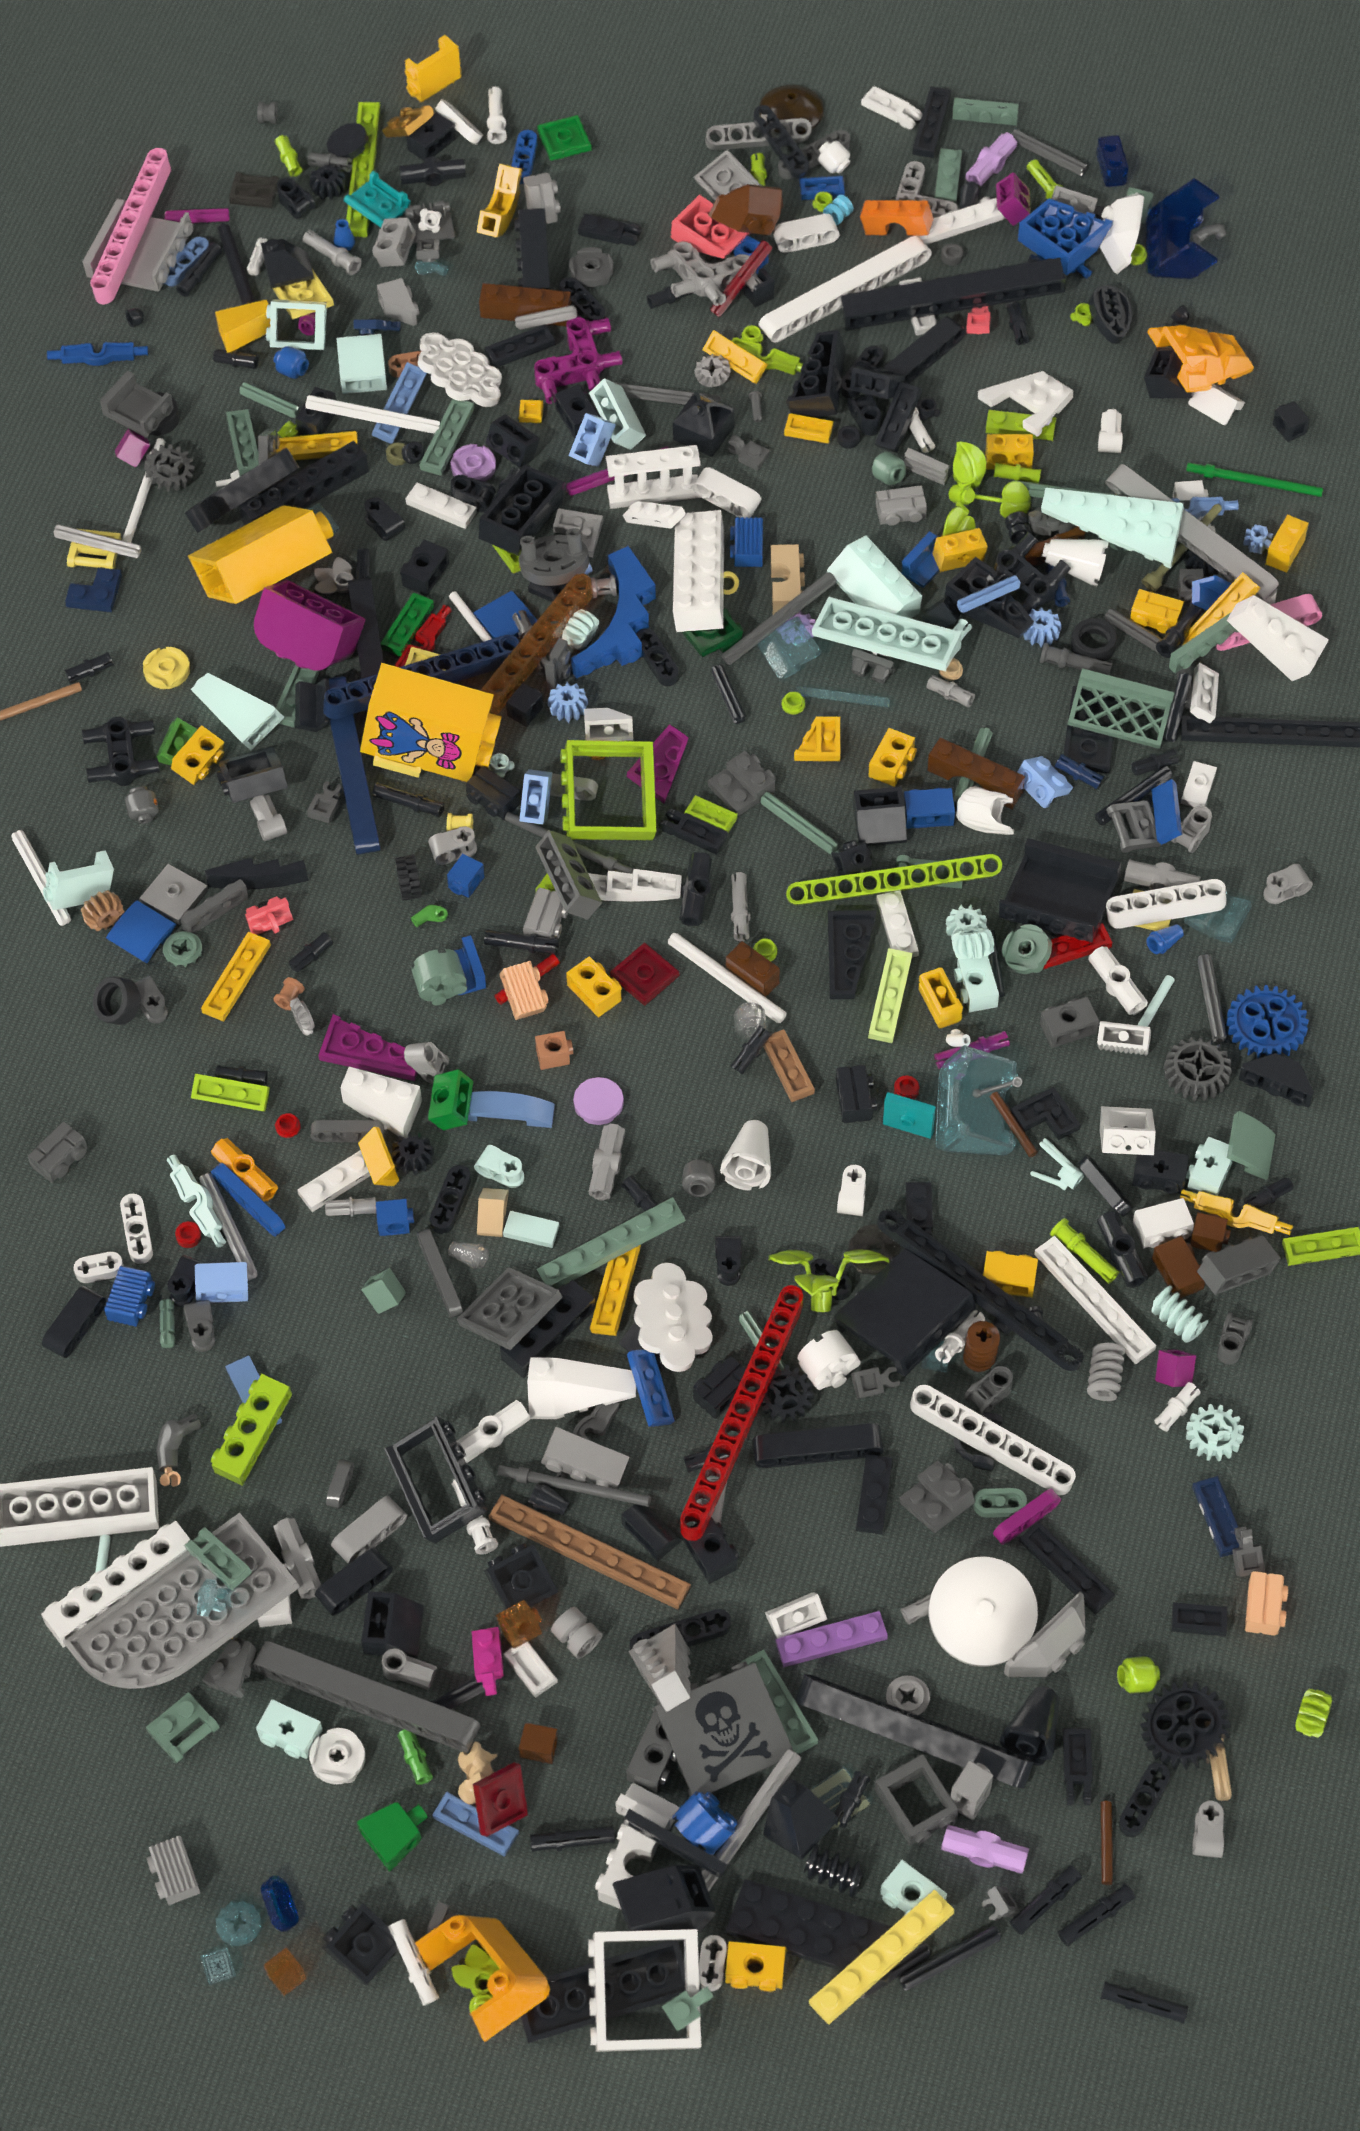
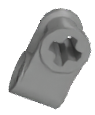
M1205 806L1194 807L1181 823L1182 835L1172 839L1171 842H1177L1188 848V852L1194 853L1210 830L1212 819L1210 809Z
M466 826L444 833H437L430 837L428 841L434 861L438 865H446L456 861L462 854L471 857L477 851L474 831Z
M1293 864L1283 870L1271 873L1267 877V887L1264 889L1263 896L1267 902L1279 904L1285 900L1307 893L1312 888L1313 883L1300 864Z
M432 1042L409 1044L404 1051L406 1063L420 1074L423 1080L432 1084L434 1083V1076L442 1074L445 1066L449 1064L448 1056L443 1054Z
M1215 1801L1202 1803L1196 1814L1193 1855L1222 1858L1224 1849V1812L1221 1805ZM1210 1813L1211 1818H1213V1821L1208 1820V1816L1205 1814Z

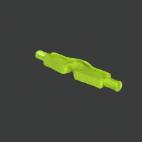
M736 337L732 339V342L768 364L766 370L777 369L793 375L797 371L801 372L803 363H800L799 357L778 349H772L764 357L761 356V344Z

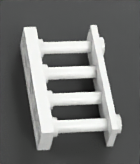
M697 445L606 456L609 477L615 476V484L607 485L610 509L629 507L637 501L662 503L701 498L693 491V485L698 475H692V467L700 466ZM683 468V476L669 478V470ZM660 471V479L647 480V472ZM637 474V482L624 483V475Z

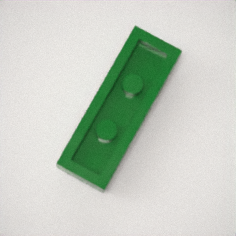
M412 593L382 640L381 649L401 657L407 645L411 644L416 632L421 628L432 611L434 600Z

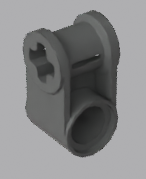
M148 975L135 983L140 993L139 1008L149 1022L159 1024L168 1017V1010L165 1006L164 996L157 988L151 976Z
M210 1300L184 1304L186 1322L189 1327L193 1347L200 1352L211 1350L215 1345V1335Z
M1228 1312L1217 1349V1357L1222 1363L1230 1365L1239 1360L1244 1344L1247 1342L1253 1319L1245 1320L1233 1316L1232 1312ZM1226 1346L1233 1347L1234 1350H1229Z
M1004 1366L993 1368L986 1376L974 1383L966 1391L964 1398L967 1401L971 1400L980 1409L979 1413L981 1415L991 1412L999 1402L1011 1393L1013 1384L1012 1372ZM998 1379H1003L1007 1383L1004 1385H998L995 1383V1381Z

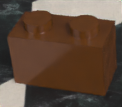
M743 941L726 956V969L763 996L767 997L779 984L780 968Z
M1182 1236L1154 1247L1152 1260L1167 1286L1171 1285L1173 1287L1171 1293H1180L1178 1300L1204 1289L1205 1281L1197 1272L1201 1264H1198L1191 1244H1186Z

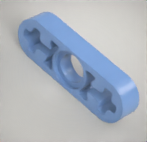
M195 237L184 246L182 252L179 251L177 253L176 264L174 267L169 268L170 272L166 283H164L165 285L175 286L184 279L186 271L192 269L209 247L207 239ZM183 259L191 260V262L188 264L180 263V261Z

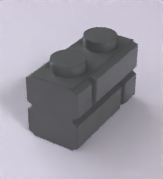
M62 1122L28 1155L31 1167L53 1183L57 1178H62L66 1175L69 1166L75 1160L79 1161L84 1157L87 1149L85 1138L68 1124Z

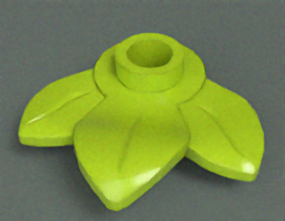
M471 1945L466 1954L465 1965L453 1966L452 1974L455 1982L461 1987L470 1989L474 1996L480 1993L491 1995L488 1988L482 1990L479 1988V1984L481 1982H488L490 1976L500 1968L481 1948Z

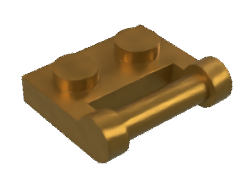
M422 106L420 109L402 108L400 116L387 122L388 126L382 132L386 138L409 136L433 116V109L430 106Z

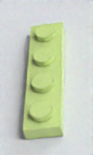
M888 948L869 1030V1039L893 1043L913 953Z

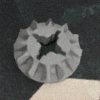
M712 353L711 356H703L702 360L697 362L694 371L696 379L700 384L707 387H716L728 379L731 369L728 360L724 359L722 355L715 356ZM714 364L715 370L713 376H711L709 369Z
M296 997L290 1001L291 1011L302 1033L308 1036L313 1034L315 1025L304 1001H300Z
M901 1676L889 1685L886 1692L887 1704L919 1715L925 1712L930 1702V1693L926 1684L919 1678ZM914 1691L912 1699L914 1702L907 1701L902 1704V1694L908 1695Z

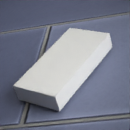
M526 1638L503 1653L506 1661L535 1698L557 1683V1678Z

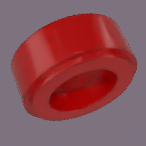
M901 1076L895 1081L894 1094L914 1100L919 1094V1083L912 1076Z
M183 1222L175 1231L177 1243L184 1248L195 1247L202 1238L200 1227L194 1222Z

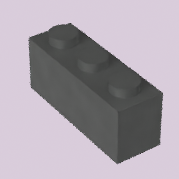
M1262 1235L1254 1239L1251 1237L1247 1238L1241 1244L1235 1246L1233 1244L1228 1245L1222 1251L1216 1253L1212 1251L1206 1254L1197 1272L1214 1295L1271 1274L1281 1258Z

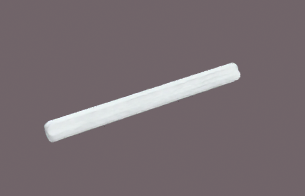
M308 395L306 399L307 409L435 434L440 425L438 420Z
M673 933L670 936L668 944L776 1023H781L787 1014L776 1004L678 933Z

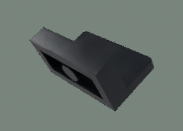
M323 679L318 684L302 681L295 684V728L318 732L329 723V718L323 712L324 695L329 690V679Z

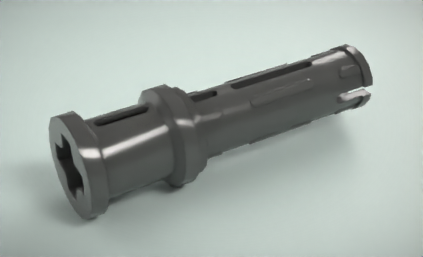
M1044 643L1039 662L1042 664L1044 662L1055 664L1061 669L1065 668V666L1078 670L1083 668L1106 675L1110 674L1112 662L1071 653L1068 648L1059 649L1049 646L1048 643Z

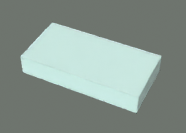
M510 1211L503 1231V1237L553 1248L560 1225L556 1221Z

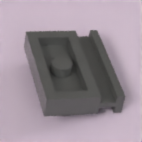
M561 638L557 640L549 655L550 662L546 661L545 663L547 692H551L552 689L556 690V685H561L563 679H567L571 671L568 641Z

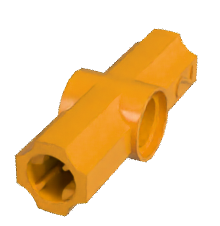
M228 1138L220 1139L215 1143L211 1154L220 1163L225 1164L263 1202H268L274 1197L278 1186L255 1165L251 1156L244 1154ZM242 1169H249L246 1172H240Z

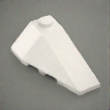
M530 1358L528 1373L530 1419H558L564 1417L566 1413L577 1410L584 1412L588 1410V1407L602 1403L609 1405L636 1397L637 1387L632 1370L560 1358Z

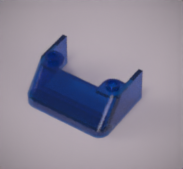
M1193 178L1154 205L1147 215V258L1145 260V271L1153 277L1192 279L1218 262V258L1193 241L1190 243V231L1202 223L1203 209L1219 199V195L1196 178Z

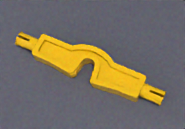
M1185 1189L1181 1192L1184 1195H1180V1199L1184 1198L1185 1201L1194 1203L1195 1209L1228 1219L1227 1225L1231 1227L1244 1228L1249 1226L1270 1234L1278 1231L1289 1236L1293 1229V1225L1278 1221L1279 1217L1277 1215L1265 1212L1249 1204H1245L1241 1214L1235 1217L1232 1214L1234 1200L1231 1198L1213 1195L1204 1191H1199L1196 1194Z

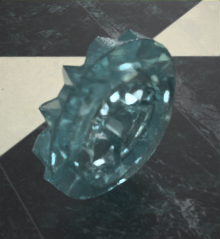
M243 1900L240 1902H230L229 1905L221 1908L216 1918V1930L219 1937L225 1943L233 1946L248 1944L258 1935L261 1928L260 1914L253 1904L250 1905ZM239 1913H241L242 1920L246 1923L245 1925L241 1924L239 1929H237V1933H235L234 1924L229 1921L236 1920Z

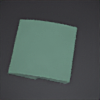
M1238 1111L1234 1114L1227 1158L1245 1165V1172L1267 1180L1275 1141L1274 1132L1257 1119Z

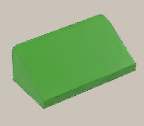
M177 717L171 723L155 758H158L159 763L172 765L174 756L198 729Z

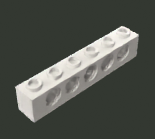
M176 1521L162 1526L156 1535L148 1540H142L135 1546L133 1551L127 1555L119 1556L107 1569L93 1574L84 1585L74 1587L65 1598L47 1606L45 1612L42 1613L46 1626L64 1648L65 1644L63 1641L185 1553L187 1550L184 1545L190 1538ZM161 1548L169 1549L164 1554H157V1551ZM140 1563L147 1564L141 1570L134 1569ZM116 1579H124V1582L120 1585L112 1584ZM95 1593H100V1594H102V1596H101V1598H100L99 1600H96V1601H91V1600H90V1598L93 1596V1594H95ZM79 1610L76 1616H67L70 1611Z

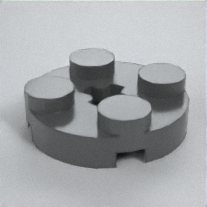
M596 247L580 249L577 251V255L574 258L571 257L569 261L570 275L572 278L577 279L584 287L607 285L613 274L612 257L608 253L607 255L602 253V249ZM589 265H593L594 269H588Z
M1041 507L1029 513L1031 530L1040 535H1051V531L1057 530L1061 534L1074 527V524L1070 522L1065 523L1042 513Z

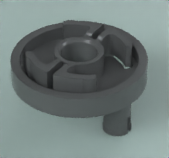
M569 529L566 535H550L536 540L532 536H525L520 539L522 547L519 555L520 571L526 580L534 584L544 586L565 584L579 578L589 566L588 549L585 543L582 542L580 529Z

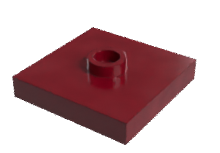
M644 942L610 971V977L615 978L627 992L645 1006L679 977V971Z
M513 1762L473 1783L480 1835L488 1837L528 1815L520 1764Z

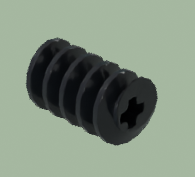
M816 1844L808 1857L803 1873L808 1870L809 1880H813L818 1874V1883L821 1885L829 1879L828 1886L830 1889H833L839 1883V1892L844 1893L849 1888V1896L854 1898L861 1886L866 1869L863 1872L860 1871L861 1862L859 1861L853 1867H850V1857H847L841 1863L840 1853L838 1852L832 1859L829 1858L830 1849L828 1848L822 1854H819V1844Z

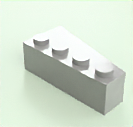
M676 1624L648 1640L638 1641L633 1646V1649L628 1651L642 1677L666 1712L690 1698V1681L688 1679L690 1677V1670L688 1668V1665H690L688 1657L690 1649Z

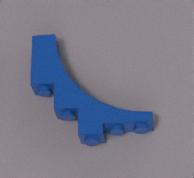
M629 546L608 555L609 571L615 577L619 593L616 613L601 637L586 650L571 658V669L575 678L588 675L602 666L610 665L615 660H618L621 666L633 663L642 657V642L636 634L642 629L649 628V613L643 605L649 604L652 600L656 599L655 583Z

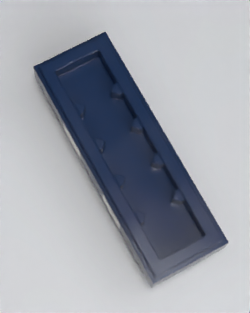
M1216 1476L1193 1483V1491L1220 1558L1233 1554L1232 1549L1240 1548L1235 1536V1528L1239 1526L1219 1477Z

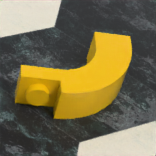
M499 164L492 199L488 207L480 211L477 227L478 233L493 237H500L505 233L517 207L522 168Z

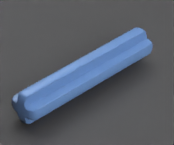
M1013 575L959 599L957 607L960 612H967L1018 589L1021 584L1020 580L1016 575Z

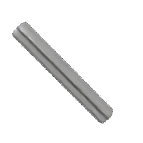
M58 524L54 529V536L56 538L133 558H139L142 551L141 546L138 544Z

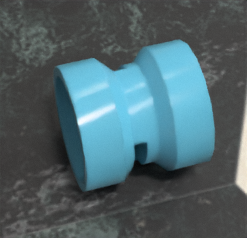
M838 195L833 200V204H828L824 208L823 214H831L837 226L844 220V217L849 216L853 212L854 207L847 197Z

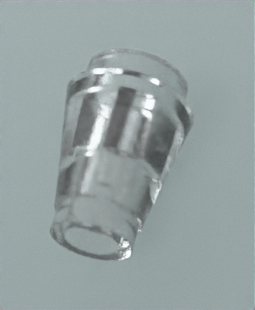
M453 1241L449 1247L448 1254L476 1269L485 1266L489 1251L482 1244Z

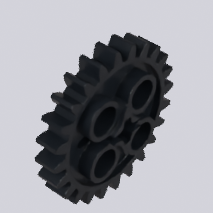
M1184 1681L1180 1689H1178L1175 1683H1172V1691L1170 1692L1163 1687L1164 1695L1160 1697L1154 1694L1156 1703H1147L1146 1705L1150 1712L1142 1713L1144 1720L1147 1722L1140 1724L1142 1730L1146 1731L1141 1735L1144 1741H1148L1145 1744L1149 1751L1153 1750L1152 1754L1155 1759L1161 1757V1761L1165 1766L1171 1761L1174 1769H1177L1179 1764L1182 1763L1184 1769L1188 1770L1189 1763L1192 1762L1196 1768H1199V1760L1202 1759L1205 1763L1209 1764L1208 1755L1212 1754L1218 1757L1216 1748L1226 1747L1221 1739L1230 1738L1228 1731L1225 1730L1231 1727L1230 1721L1227 1720L1230 1714L1227 1709H1224L1226 1707L1224 1701L1218 1700L1219 1696L1216 1691L1210 1694V1689L1207 1685L1200 1691L1198 1682H1195L1192 1688H1189L1187 1682ZM1184 1704H1192L1188 1710H1180ZM1211 1721L1207 1728H1199L1202 1722ZM1167 1722L1172 1723L1170 1728L1161 1730L1163 1724ZM1191 1740L1189 1746L1184 1748L1180 1747V1744L1183 1741Z

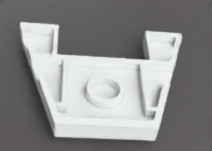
M1041 371L979 390L978 399L993 407L1008 397L1012 398L1035 413L1023 420V428L1035 436H1039L1042 433V428L1052 422V417L1055 413H1060L1073 398V390Z

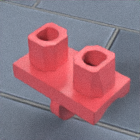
M277 896L269 899L264 907L252 906L247 908V914H245L250 932L256 935L272 929L274 934L280 932L278 926L293 920L287 899H280Z

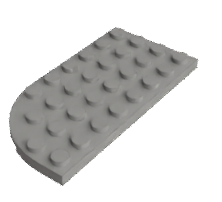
M239 1512L212 1532L252 1571L234 1590H230L196 1557H193L186 1551L63 1642L83 1669L97 1680L119 1688L152 1687L170 1681L192 1668L300 1588V1586Z

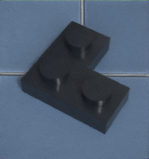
M1054 1087L1011 1108L1012 1114L1024 1132L1046 1122L1059 1141L1080 1130L1081 1124Z

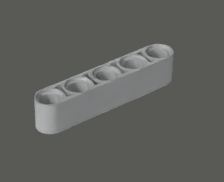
M803 118L779 120L795 143H803L808 140L811 133V124L808 120ZM754 122L712 126L708 129L705 138L706 146L711 150L770 146L764 137L758 139L753 136V132L759 130ZM797 127H804L807 133L799 135L795 129ZM775 129L770 130L769 135L777 138L778 136L774 133ZM739 132L743 138L741 140H734L731 134ZM717 134L721 137V140L713 142L710 136Z

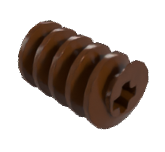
M978 1321L973 1323L968 1329L963 1359L966 1366L973 1371L984 1372L995 1363L1000 1333L992 1323Z

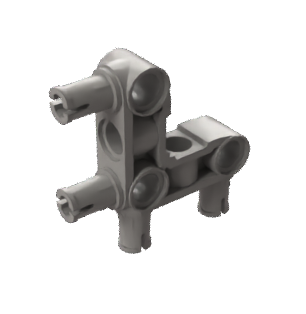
M682 241L676 243L668 254L652 258L651 267L654 272L673 268L684 281L671 284V290L675 297L693 293L699 296H707L715 306H718V303L722 305L726 300V296L722 291H724L750 256L740 254L716 264H708L702 260L699 252L692 244ZM756 271L746 283L752 292L754 286L762 283L757 277Z

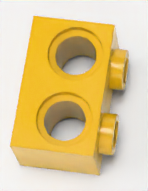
M987 434L985 451L986 470H994L996 463L1012 466L1021 464V467L1032 468L1033 434Z
M201 725L174 756L171 769L194 785L199 779L203 780L208 775L209 767L213 762L217 764L224 755V741ZM203 746H208V747H210L212 750L207 751V750H204L202 747H203ZM188 763H195L197 767H190Z
M888 728L869 763L868 777L895 787L898 780L904 778L907 771V763L909 761L912 762L917 752V748H914L915 737Z
M590 956L566 972L567 986L598 1018L621 1002L622 988L615 978L611 979L606 974L604 967L599 962L595 963Z

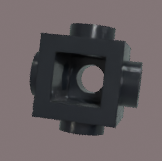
M851 840L843 843V848L831 852L838 875L864 873L866 868L872 866V853L865 843H856V840Z

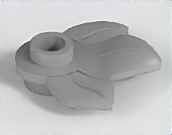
M336 557L332 568L314 569L315 577L319 582L315 586V590L322 594L348 593V580L355 579L351 575V565L340 557Z

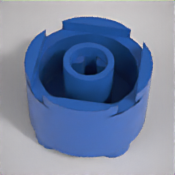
M696 1791L672 1815V1820H679L675 1825L691 1844L696 1847L701 1844L706 1848L705 1852L713 1855L735 1833V1827L738 1825V1822L730 1813H724L718 1807L719 1801L712 1793L707 1792L703 1794Z

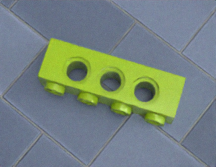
M261 1374L258 1381L254 1380L248 1392L250 1394L246 1403H241L236 1413L238 1418L233 1426L230 1425L227 1428L223 1438L225 1441L221 1449L217 1448L211 1458L212 1468L216 1474L242 1486L292 1396L289 1386ZM260 1402L269 1403L268 1407L264 1410L256 1409L257 1404ZM249 1424L256 1425V1429L251 1433L243 1431ZM236 1447L244 1448L243 1453L239 1456L231 1455L232 1450Z

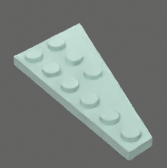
M1045 488L1041 506L1042 513L1065 523L1070 522L1077 525L1085 532H1093L1099 535V538L1124 549L1141 553L1149 560H1157L1163 563L1165 567L1170 569L1172 567L1184 509L1183 503Z

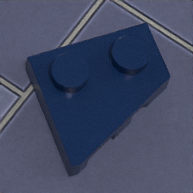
M354 320V329L359 331L361 335H374L375 331H401V322Z

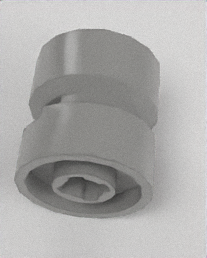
M572 1607L555 1621L551 1632L560 1642H567V1649L577 1659H580L589 1654L598 1645L602 1638V1633L592 1623H586L587 1617L577 1607Z

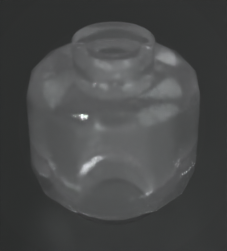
M748 1002L737 1007L734 1013V1025L739 1036L750 1039L759 1025L766 1031V1013L761 1005Z

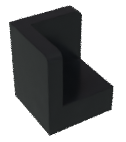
M763 267L758 270V278L762 283L754 286L753 292L749 286L744 287L743 294L755 308L774 299V280Z
M947 595L926 609L921 618L925 623L947 628L958 620L961 613Z

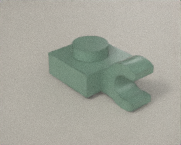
M708 1986L691 1998L687 1991H684L663 2005L662 2008L678 2032L702 2015L697 2008L714 1998Z

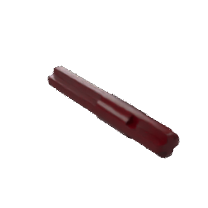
M764 240L761 241L722 292L726 296L725 302L722 305L718 303V306L714 304L711 306L710 310L718 317L724 313L772 250V246Z

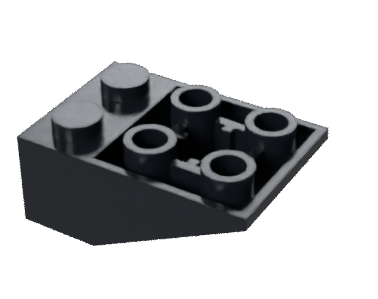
M673 1865L618 1880L612 1884L629 1931L697 1930V1933H701L716 1913L699 1866Z

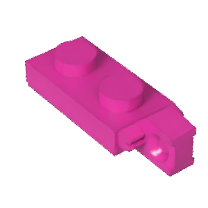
M493 1627L472 1631L474 1671L477 1683L483 1682L486 1696L497 1694L496 1679H501L504 1676L499 1628Z

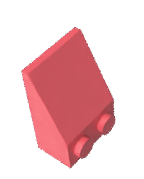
M699 195L672 221L671 238L676 242L683 241L692 244L700 253L724 259L749 233L738 232L710 218L708 215L714 204Z

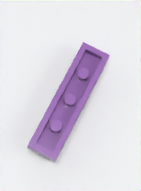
M880 1611L777 1638L776 1646L783 1667L887 1640L888 1635Z

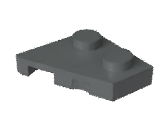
M233 1637L216 1662L211 1666L203 1681L209 1687L242 1699L245 1693L242 1689V1683L244 1678H248L250 1675L251 1663L257 1651L256 1647L248 1641Z

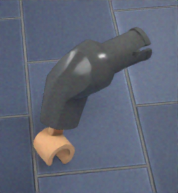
M191 1414L179 1421L169 1420L160 1430L156 1453L159 1471L165 1472L160 1477V1483L163 1486L170 1485V1479L172 1487L178 1486L181 1482L179 1473L173 1470L178 1467V1448L183 1436L201 1428L199 1419L192 1421L197 1418L195 1414Z

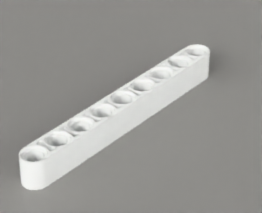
M912 236L766 314L760 320L759 328L772 342H779L841 309V296L878 289L926 263L931 257L932 252L918 236Z

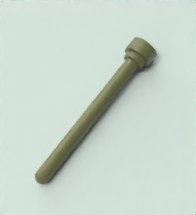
M1215 504L1200 521L1208 526L1221 512L1222 506ZM1182 543L1175 549L1172 566L1188 549ZM1162 563L1155 572L1147 573L1141 582L1148 590L1155 593L1162 586V577L1170 568L1165 567Z

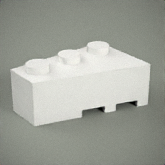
M349 1067L340 1087L343 1103L366 1118L370 1117L374 1121L381 1122L386 1131L388 1129L397 1136L407 1138L422 1103L420 1086Z

